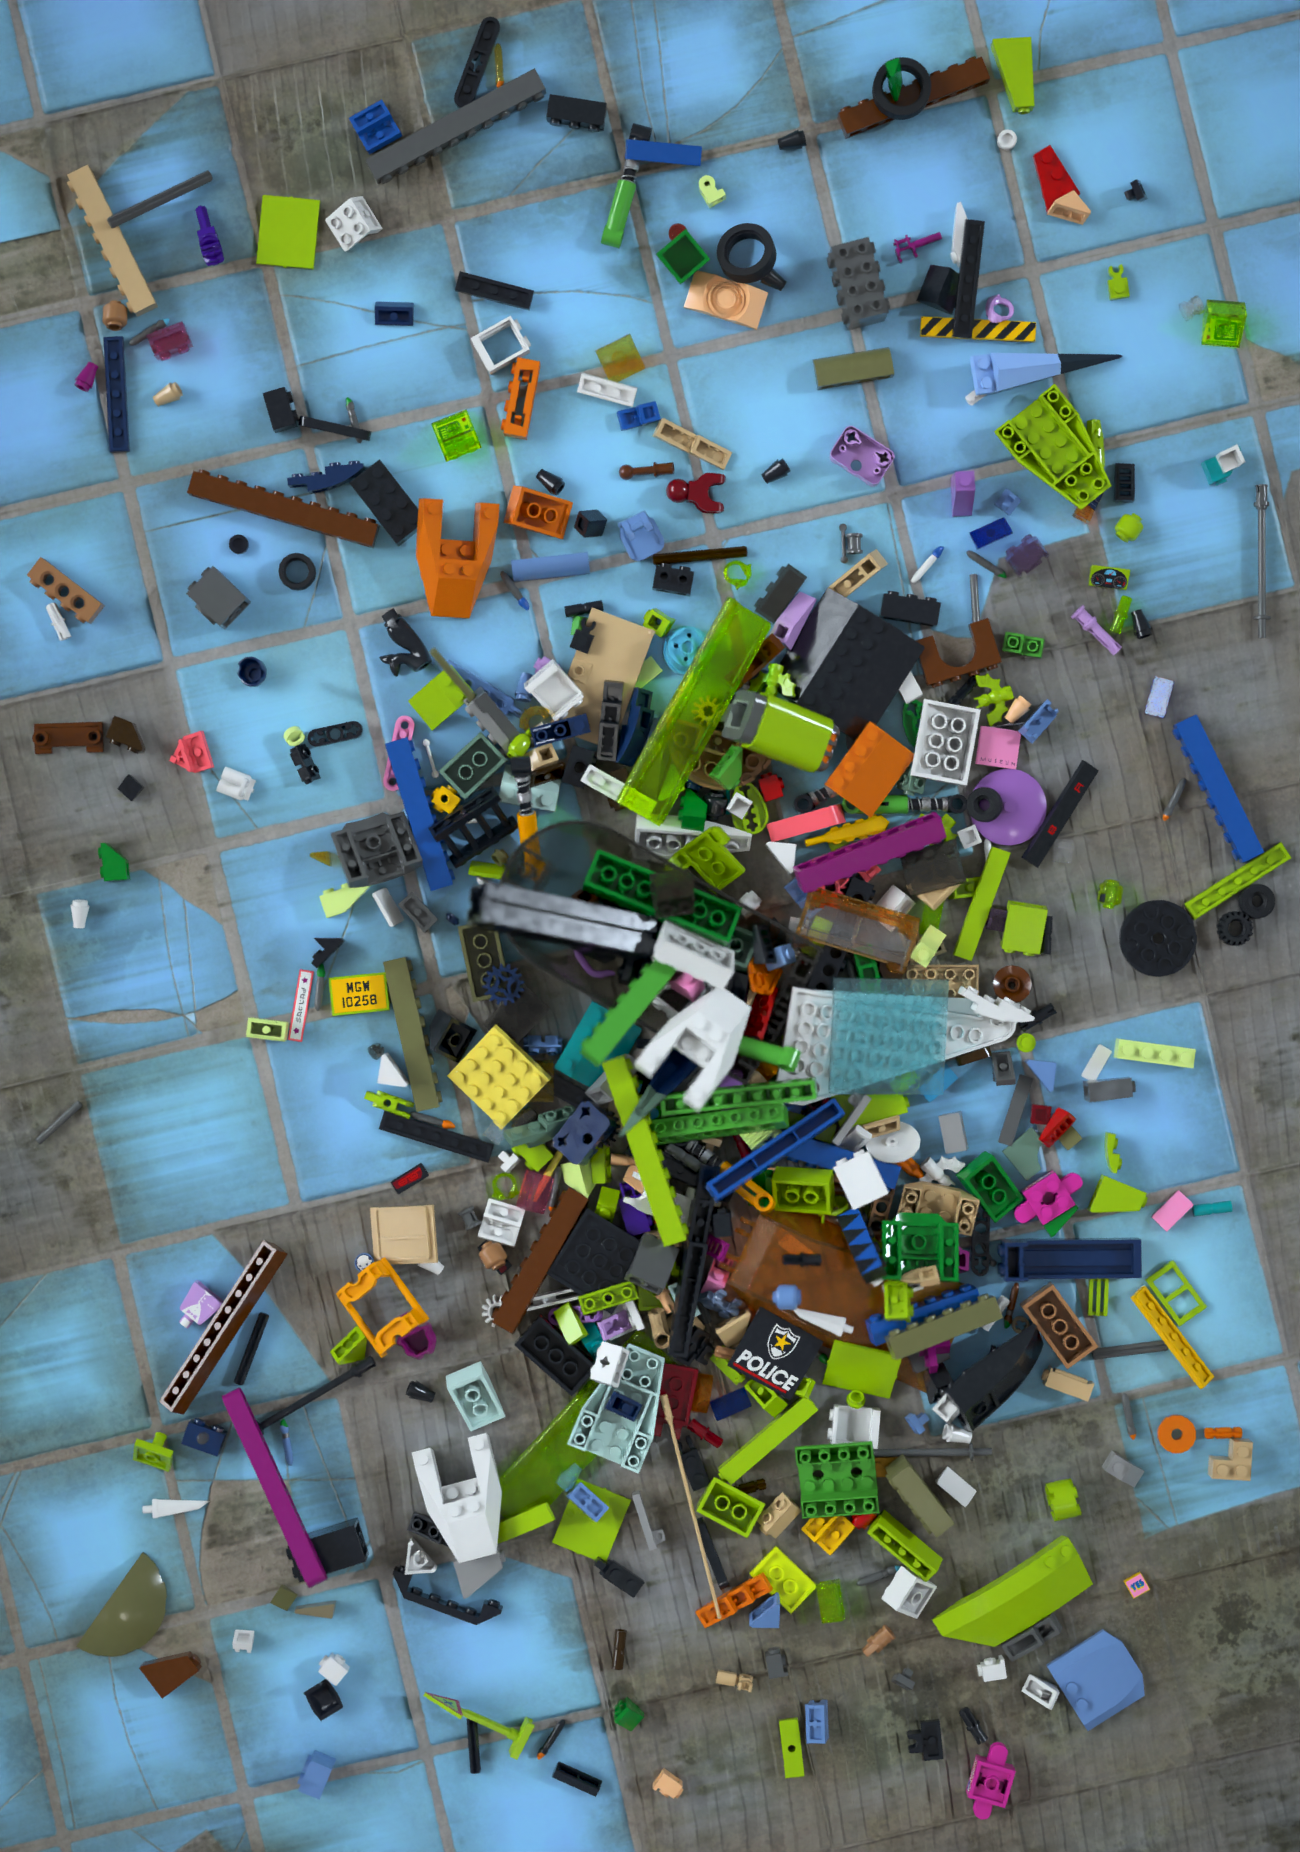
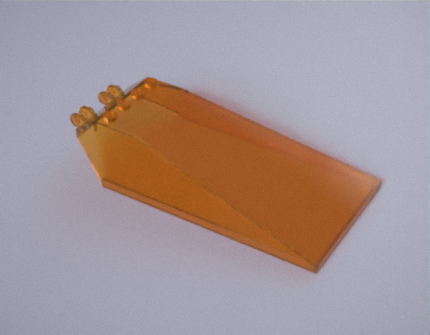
M760 1212L756 1222L741 1216L740 1221L753 1227L751 1233L736 1227V1233L748 1238L740 1257L729 1252L726 1253L725 1257L727 1259L737 1262L734 1268L726 1263H720L719 1267L732 1273L728 1284L755 1315L761 1306L824 1341L822 1345L831 1350L834 1340L890 1352L887 1343L875 1346L870 1342L865 1320L869 1319L871 1315L885 1313L882 1283L875 1287L873 1284H865L841 1226L825 1219L824 1224H822L821 1217L812 1213ZM801 1252L805 1254H821L822 1263L821 1266H804L801 1268L800 1265H784L782 1263V1256L784 1254H800ZM960 1281L940 1282L937 1285L926 1286L924 1289L914 1292L910 1302L923 1301L927 1296L936 1297L942 1295L941 1293L945 1290L954 1291L960 1289L959 1287L964 1283ZM779 1285H796L798 1290H801L802 1295L801 1305H798L797 1308L846 1318L845 1324L854 1327L852 1334L843 1332L841 1337L799 1318L794 1310L778 1309L776 1303H773L772 1300L773 1291H776ZM907 1356L902 1358L897 1373V1380L927 1393L923 1379L926 1370L915 1373L912 1371Z

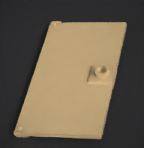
M591 608L586 626L591 627L593 621L596 622V627L590 631V634L594 635L593 642L588 654L576 650L567 674L583 692V701L576 708L572 707L569 709L567 716L563 719L586 713L591 732L575 737L598 745L604 681L624 682L621 726L633 689L656 631Z

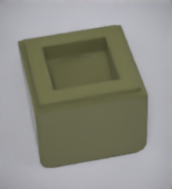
M1071 1125L1058 1140L1066 1150H1069L1083 1138Z
M282 1584L270 1603L288 1611L298 1594Z

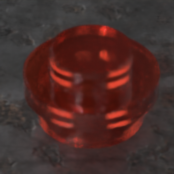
M679 223L672 225L668 232L670 240H673L684 229L687 230V228Z

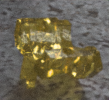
M531 705L527 710L524 708L525 712L520 718V728L526 732L530 728L529 721L534 716H541L544 719L549 718V709L542 706L532 707Z

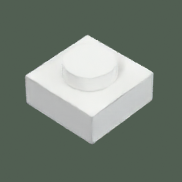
M975 824L957 831L963 849L982 842Z

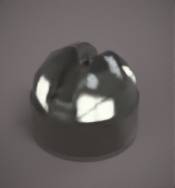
M374 1043L368 1047L370 1056L375 1060H378L384 1054V1047L381 1048L380 1043Z

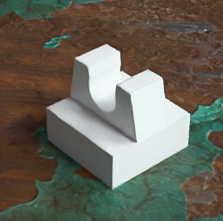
M502 1151L498 1155L504 1162L500 1167L506 1173H510L522 1161L514 1153L510 1156L506 1151Z
M235 1630L232 1643L235 1652H240V1649L247 1650V1653H251L255 1637L254 1631Z

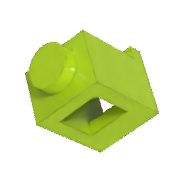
M657 608L649 609L643 617L645 621L642 626L656 631L655 634L662 638L668 635L676 619L669 617ZM657 618L662 620L661 624L657 623Z

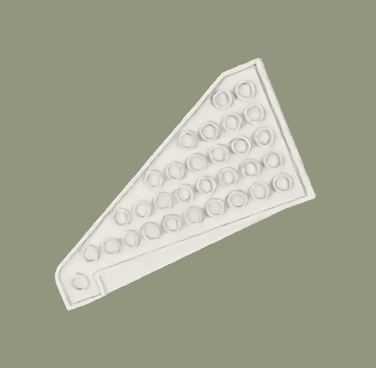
M793 986L782 1047L790 1046L796 1048L801 1052L795 1072H788L778 1067L775 1081L816 1077L817 1099L786 1102L804 1106L1005 1041L1013 1035L1017 1022H1006L984 1016L970 1008L973 1001L968 998L815 990ZM1014 1003V1006L1020 1008V1003Z

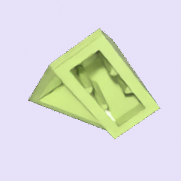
M591 1160L584 1166L571 1162L560 1164L564 1182L588 1198L596 1185L592 1183Z

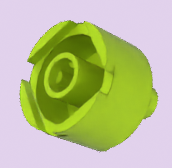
M1071 1478L1045 1484L1048 1505L1053 1510L1051 1515L1054 1522L1081 1515L1080 1506L1076 1502V1498H1078L1077 1490L1073 1486Z

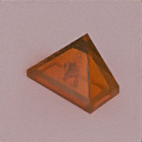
M698 1373L691 1411L707 1413L714 1375Z

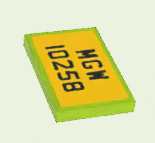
M385 972L329 978L332 1016L390 1010Z

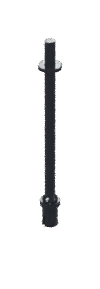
M370 1355L357 1364L353 1363L350 1370L261 1423L257 1421L262 1434L264 1435V1429L345 1381L352 1377L360 1378L364 1372L376 1367L377 1365L373 1357Z

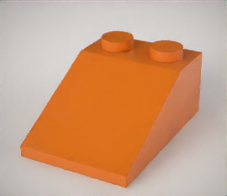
M513 485L503 523L563 539L573 502L523 486Z

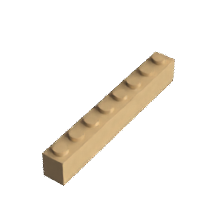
M86 165L67 174L70 180L67 184L71 192H76L78 196L75 200L80 210L84 209L86 213L84 219L89 227L92 226L95 231L92 235L96 243H101L103 248L101 254L105 261L109 260L112 266L109 270L113 278H118L120 282L117 286L122 296L126 295L128 299L126 305L130 313L134 312L139 317L157 308L158 305L120 227L111 228L108 224L107 219L113 216V213L91 168Z

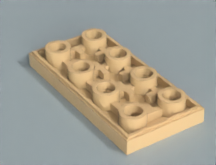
M903 964L901 994L966 998L958 993L961 986L966 989L968 986H971L979 991V965H927L925 968L920 964Z

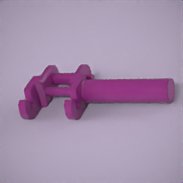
M937 232L910 243L911 238H908V235H905V238L899 241L894 239L895 243L893 245H896L895 253L899 263H902L900 258L901 251L910 249L914 257L917 258L916 248L941 240L942 236L940 232ZM907 242L908 246L900 249L899 245Z

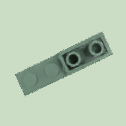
M570 1105L538 1114V1121L504 1130V1138L512 1147L526 1144L528 1148L541 1145L554 1138L569 1117L575 1112L576 1108Z

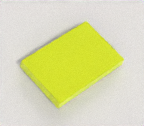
M776 1545L749 1573L752 1577H755L763 1572L773 1587L769 1594L773 1595L778 1592L780 1604L790 1614L817 1587V1584Z

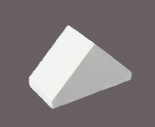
M1029 1674L1022 1689L1023 1693L1049 1710H1052L1060 1693L1056 1685L1032 1674Z

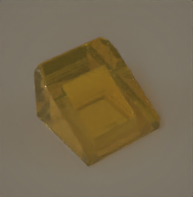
M313 852L310 854V857L328 866H332L331 852Z

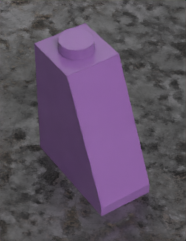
M974 471L954 472L950 478L952 517L972 516L975 496Z

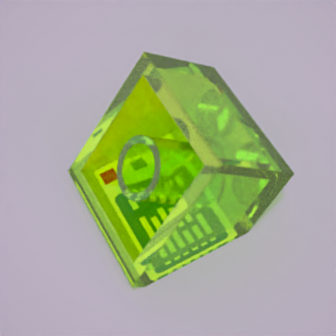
M1207 299L1203 314L1201 345L1240 348L1247 317L1245 302Z
M467 409L431 423L446 462L482 448Z

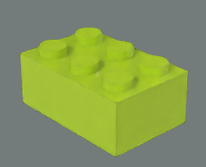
M776 1166L771 1179L775 1211L832 1214L836 1201L833 1170Z

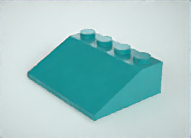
M593 1000L554 1067L588 1087L603 1074L604 1068L602 1063L597 1067L580 1053L583 1048L580 1045L587 1036L591 1038L595 1032L592 1030L599 1021L603 1024L607 1019L604 1015L609 1010ZM633 1024L604 1061L628 1054L642 1028Z

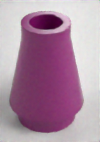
M88 362L75 378L76 382L74 385L85 392L92 389L98 366Z

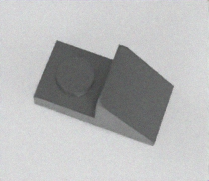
M1010 1051L993 1052L991 1056L992 1073L996 1086L1015 1084L1016 1078Z

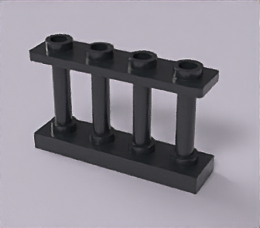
M493 786L428 828L437 843L443 840L453 854L449 859L455 868L465 865L467 861L476 855H480L485 849L498 843L499 840L513 833L518 828L515 818L513 816L507 818L497 804L501 801V798ZM489 808H492L501 822L492 829L482 816V813ZM474 818L485 832V834L477 839L473 837L465 825ZM457 829L461 831L469 843L460 850L449 836Z

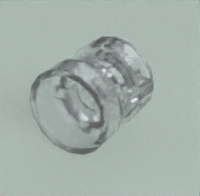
M1198 295L1192 297L1188 302L1183 301L1179 303L1180 312L1186 321L1192 319L1196 314L1201 315L1205 312L1204 305Z

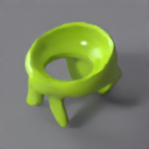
M835 1197L834 1207L839 1209L832 1210L831 1216H837L847 1211L848 1201L844 1197ZM818 1214V1217H821L822 1224H824L825 1214Z

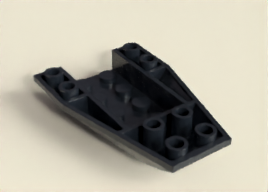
M1034 1323L979 1360L969 1369L963 1371L961 1376L955 1382H951L947 1389L944 1390L948 1399L959 1409L960 1415L957 1418L964 1429L974 1431L1008 1400L1032 1370L1044 1345L1038 1328Z

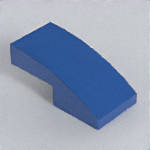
M656 401L617 412L621 431L661 420Z

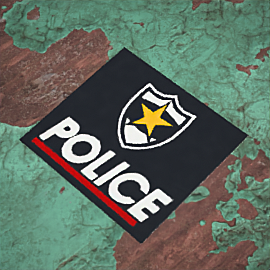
M760 1306L727 1366L791 1400L824 1341Z

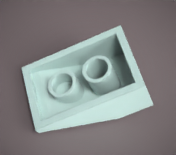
M481 1361L446 1376L447 1389L470 1431L506 1417Z

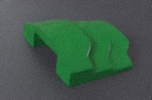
M899 1212L891 1221L883 1220L881 1256L884 1257L888 1267H885L887 1276L880 1278V1280L899 1281L902 1280V1275L911 1270L936 1265L940 1282H958L959 1223H947L939 1214Z

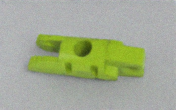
M1098 419L1088 420L1087 433L1104 468L1105 452L1101 422Z
M380 1090L377 1093L367 1091L364 1099L373 1102V1107L407 1119L410 1118V1114L397 1110L399 1103L407 1107L414 1106V1103ZM387 1099L391 1101L390 1106H387L386 1104Z

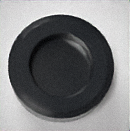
M237 534L231 537L229 547L235 554H243L248 550L249 542L243 535Z

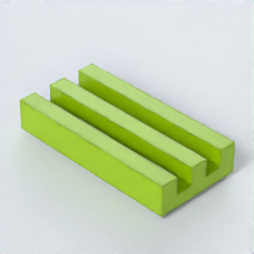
M1109 1278L1089 1279L1088 1316H1107ZM1093 1281H1097L1096 1311H1092ZM1101 1281H1104L1103 1311H1100Z

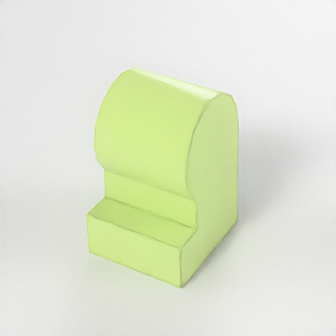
M706 175L700 178L699 191L709 209L726 200L724 190L721 188L717 191L713 177Z

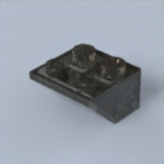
M688 868L650 874V893L656 919L694 913V879Z

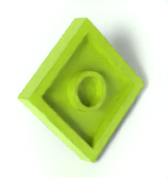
M156 1432L152 1443L136 1439L133 1460L169 1472L172 1466L173 1450L163 1447L167 1436L164 1433Z

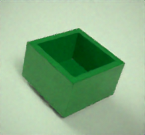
M686 229L655 254L680 285L710 260Z

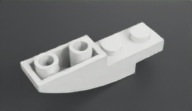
M961 986L958 991L959 994L973 1001L970 1007L972 1010L984 1016L1006 1022H1029L1035 1019V1017L1030 1015L1031 1010L1022 1005L1020 1008L1015 1007V1002L1007 997H1004V999L997 997L996 1001L987 995L981 997L977 995L979 991L971 986H968L967 989Z

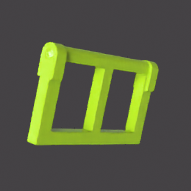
M1174 1260L1169 1261L1145 1279L1179 1327L1207 1308V1305L1199 1297ZM1173 1268L1184 1284L1164 1298L1153 1282ZM1188 1289L1199 1305L1179 1318L1168 1302Z

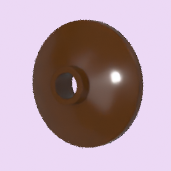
M1015 965L1001 968L993 980V989L997 997L1001 999L1007 997L1015 1003L1023 1001L1029 995L1032 987L1029 974L1023 968ZM1010 982L1015 984L1014 989L1008 987Z

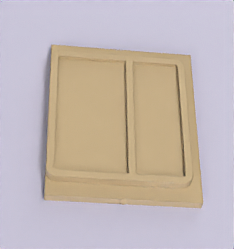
M434 1205L370 1208L374 1262L385 1257L390 1264L438 1263Z

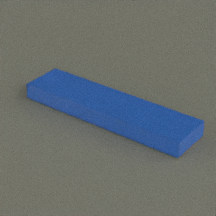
M626 139V160L701 166L702 146Z

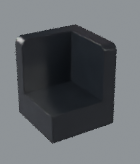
M598 510L579 511L574 528L584 538L602 536L607 519Z

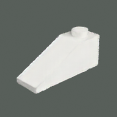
M961 202L957 203L955 207L952 252L950 253L952 262L956 263L958 268L960 267L965 219H967Z

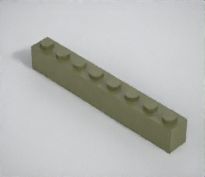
M407 957L385 961L383 965L416 1112L440 1107V1102H443L441 1091H437L436 1084L439 1083L437 1073L433 1072L431 1066L434 1065L432 1053L429 1054L427 1046H430L429 1037L424 1035L423 1028L426 1027L424 1016H420L419 1009L422 1008L421 1001L415 995V990H418L416 979L411 977L410 971H413L412 961L408 960Z

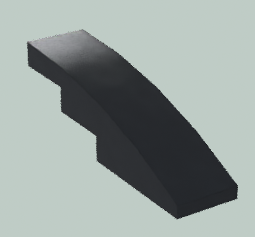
M604 681L597 760L616 762L624 682Z

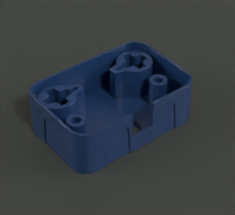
M583 1101L565 1122L561 1130L554 1136L553 1146L566 1156L571 1163L584 1166L589 1163L598 1151L595 1148L599 1142L607 1140L615 1130L617 1123L597 1103ZM587 1133L593 1136V1141L590 1144H585L583 1140L584 1135Z

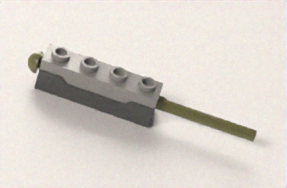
M432 648L429 651L430 655L467 697L463 700L467 705L464 709L471 717L474 715L477 717V725L482 731L487 729L490 733L487 737L494 745L498 743L501 746L499 751L507 758L510 743L520 734L481 686L472 692L437 649Z

